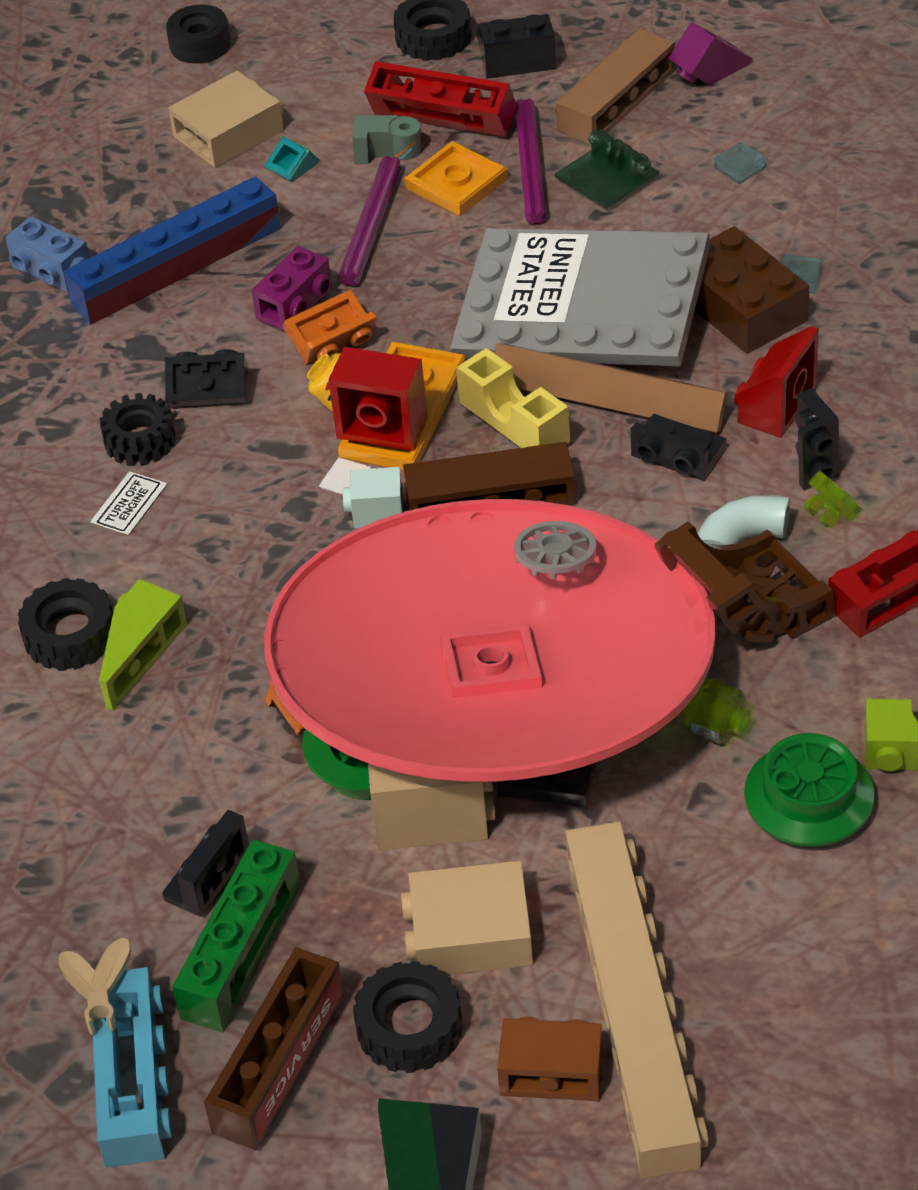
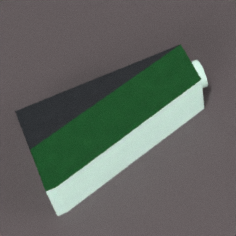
M379 1098L378 1114L389 1190H473L482 1137L479 1108Z

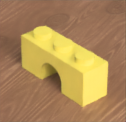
M483 349L456 367L459 403L519 447L524 448L559 442H567L568 444L570 442L569 406L542 387L524 397L515 383L513 366L489 349Z

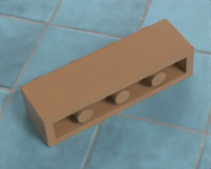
M639 28L628 39L624 40L607 58H604L588 75L581 78L579 83L569 92L559 98L555 108L557 131L594 146L675 72V63L668 59L675 48V42Z

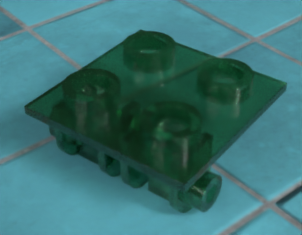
M594 130L588 138L591 150L554 174L557 179L608 209L659 175V171L651 167V162L648 161L647 155L635 151L630 145L624 144L620 139L614 140V137L610 136L605 130Z

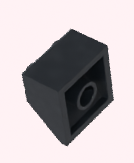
M532 14L522 18L496 19L491 22L479 23L476 37L486 79L556 69L555 35L549 14Z

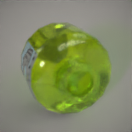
M708 678L705 679L694 698L680 712V715L685 718V725L688 731L715 743L722 744L728 742L735 734L742 735L750 720L751 711L746 709V697L743 691L718 680Z

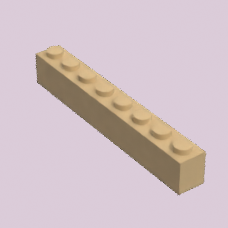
M620 821L565 830L568 867L640 1178L701 1169V1148L708 1147L709 1145L707 1129L703 1116L694 1117L692 1105L698 1103L695 1081L692 1074L684 1075L681 1063L687 1062L685 1042L682 1032L673 1033L671 1022L676 1021L677 1017L672 992L663 993L661 982L666 981V969L662 953H653L651 943L656 942V930L652 914H643L641 904L647 903L642 875L634 877L632 867L637 866L633 839L625 840Z

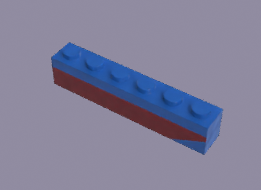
M254 176L64 270L71 306L91 325L280 230L276 194Z

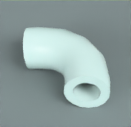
M751 495L728 502L705 519L698 531V535L705 542L715 545L743 542L766 530L771 531L775 538L784 539L789 522L791 499L790 497L777 495Z

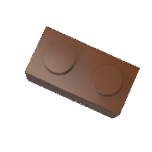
M521 1017L519 1019L503 1018L497 1068L500 1096L599 1101L603 1057L602 1023H589L581 1019L547 1021L534 1017Z

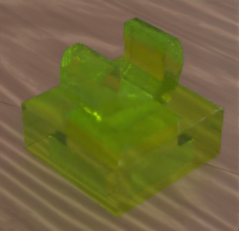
M820 470L809 481V484L819 494L811 496L806 501L804 508L814 516L819 509L826 507V511L818 519L826 528L832 527L837 522L839 512L852 521L862 510L848 493Z

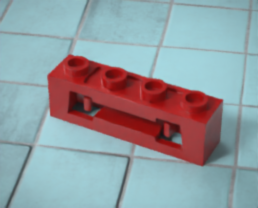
M375 61L364 89L374 115L412 117L420 123L506 138L518 108L509 83ZM399 76L411 78H407L406 81L403 83ZM470 88L480 89V90H475V91H474L475 93L469 92V91H470ZM481 90L492 91L490 98L483 97Z
M918 530L908 532L898 541L883 549L873 551L863 560L848 568H842L829 577L828 586L833 590L836 616L859 639L918 606ZM890 599L889 607L870 616L871 609L876 606H882L885 601Z

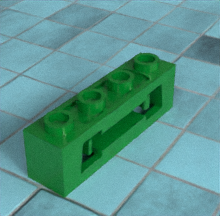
M252 839L172 985L180 1020L222 1033L225 1031L301 885L295 851ZM278 892H280L282 894L277 902L276 895ZM275 908L272 915H270L271 909Z

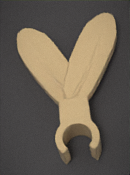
M126 938L117 939L107 947L95 970L78 953L64 951L59 954L58 960L61 973L88 1001L84 1017L91 1035L96 1032L93 1023L99 1018H107L111 1031H114L117 1026L114 1010L108 995L119 981L131 957L130 943Z

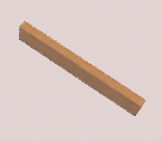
M496 343L494 354L513 366L514 380L518 389L533 392L542 387L558 398L649 418L654 413L698 429L716 433L721 430L728 395L726 391L505 343Z

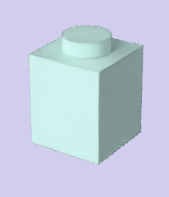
M400 467L350 470V487H343L344 512H352L354 528H361L380 519L403 512Z

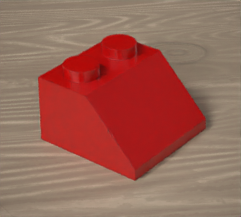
M810 326L774 343L764 358H758L752 375L746 383H740L735 393L734 404L738 406L737 423L779 438L783 437L794 421L795 414L798 413L797 394L810 388L814 391L816 389L819 328Z

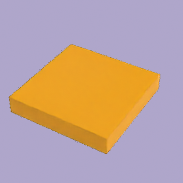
M451 141L404 178V184L407 190L461 216L508 179V168Z

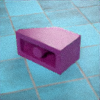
M691 21L668 59L679 66L677 73L686 80L695 83L697 79H700L712 85L748 66L753 58L730 42Z

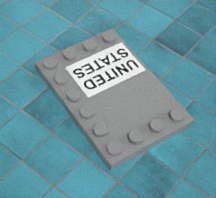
M486 228L450 350L452 353L466 355V359H470L485 348L495 353L496 343H505L599 364L681 366L710 250L711 241L709 233Z

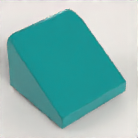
M283 136L264 167L293 182L313 168L319 162V159L309 149Z

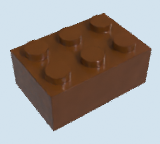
M735 226L710 239V250L695 306V311L746 354L808 321L809 285Z

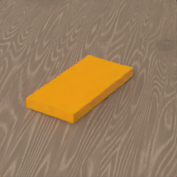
M391 342L386 353L422 359L428 419L414 451L341 440L338 446L339 458L384 467H400V470H403L404 464L420 462L457 387L456 367L466 361V355Z

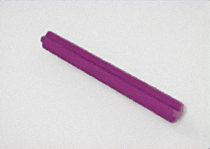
M530 98L526 100L518 99L516 101L518 106L516 110V123L526 221L531 225L536 222L542 224L546 220L535 105L534 101Z
M385 156L380 162L339 271L340 283L344 286L349 284L354 287L360 282L401 171L399 166L400 160L396 156L393 158Z

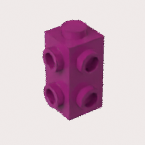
M297 246L251 289L256 319L285 331L283 329L284 320L312 308L332 288L329 259Z

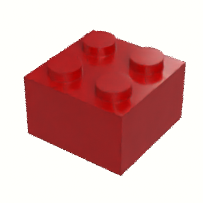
M343 347L328 379L336 438L414 451L428 419L422 359Z

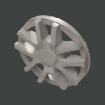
M547 521L524 529L515 540L514 553L516 562L531 569L532 575L537 576L540 572L550 574V579H555L557 574L571 571L582 573L584 572L585 565L593 564L596 554V540L588 529L578 524L565 521ZM558 530L568 531V532H566V533L563 534V533H559ZM550 531V533L545 535L542 532Z

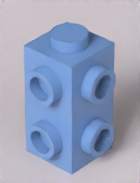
M31 216L5 237L9 251V260L12 266L19 271H24L41 279L46 284L54 285L67 292L64 270L83 260L89 259V250L85 241Z

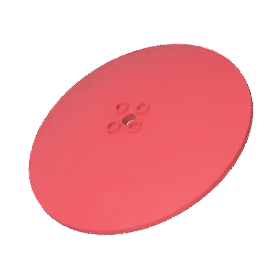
M518 499L470 500L431 505L380 519L352 531L316 553L293 574L276 597L267 618L264 633V653L269 679L280 701L306 730L326 744L371 765L403 774L451 781L495 782L552 775L584 767L635 746L659 731L687 706L705 681L712 664L715 649V617L713 609L709 606L708 594L704 586L679 561H677L676 568L670 571L661 561L655 549V543L659 540L632 525L594 511L563 504ZM547 521H565L583 526L594 535L596 554L594 556V563L585 565L584 572L577 573L571 571L557 574L555 579H550V574L540 572L537 576H534L531 569H528L521 563H517L514 543L517 536L524 529L532 525ZM558 530L559 533H563V534L566 533V532H568V531ZM545 531L542 533L545 535L550 533V531ZM495 661L497 663L487 664L485 662Z

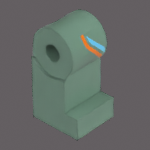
M355 115L352 137L354 164H369V157L396 156L398 159L408 160L417 157L421 153V126L417 119L397 115Z

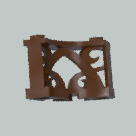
M686 522L677 529L667 532L655 543L657 554L670 571H673L677 566V561H679L711 593L707 596L710 608L713 609L714 615L731 633L743 635L747 641L759 643L772 642L775 635L787 633L791 638L796 637L836 616L833 590L823 580L818 581L775 539V535L769 530L743 542L715 545L702 540L696 528L690 522ZM777 566L784 574L776 580L771 579L770 576ZM792 580L798 587L790 585V581Z

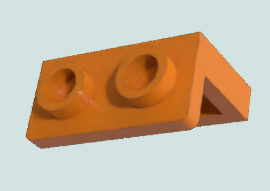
M350 289L284 320L283 329L304 363L308 365L326 353L331 356L349 344L358 346L366 342L373 335L377 316L374 311L366 314Z

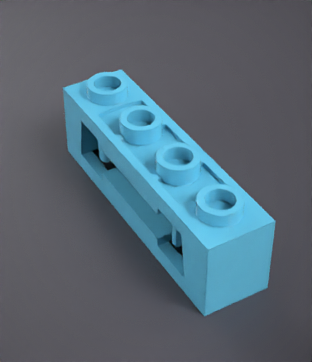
M148 967L124 970L119 981L108 996L116 1017L118 1036L134 1035L136 1079L143 1109L139 1110L136 1095L122 1097L118 1041L115 1031L109 1029L107 1018H99L93 1023L96 1031L93 1034L97 1141L105 1168L165 1159L164 1139L172 1138L169 1108L162 1109L161 1097L170 1095L166 1066L159 1067V1055L167 1054L164 1026H157L156 1015L164 1014L161 985L152 986Z

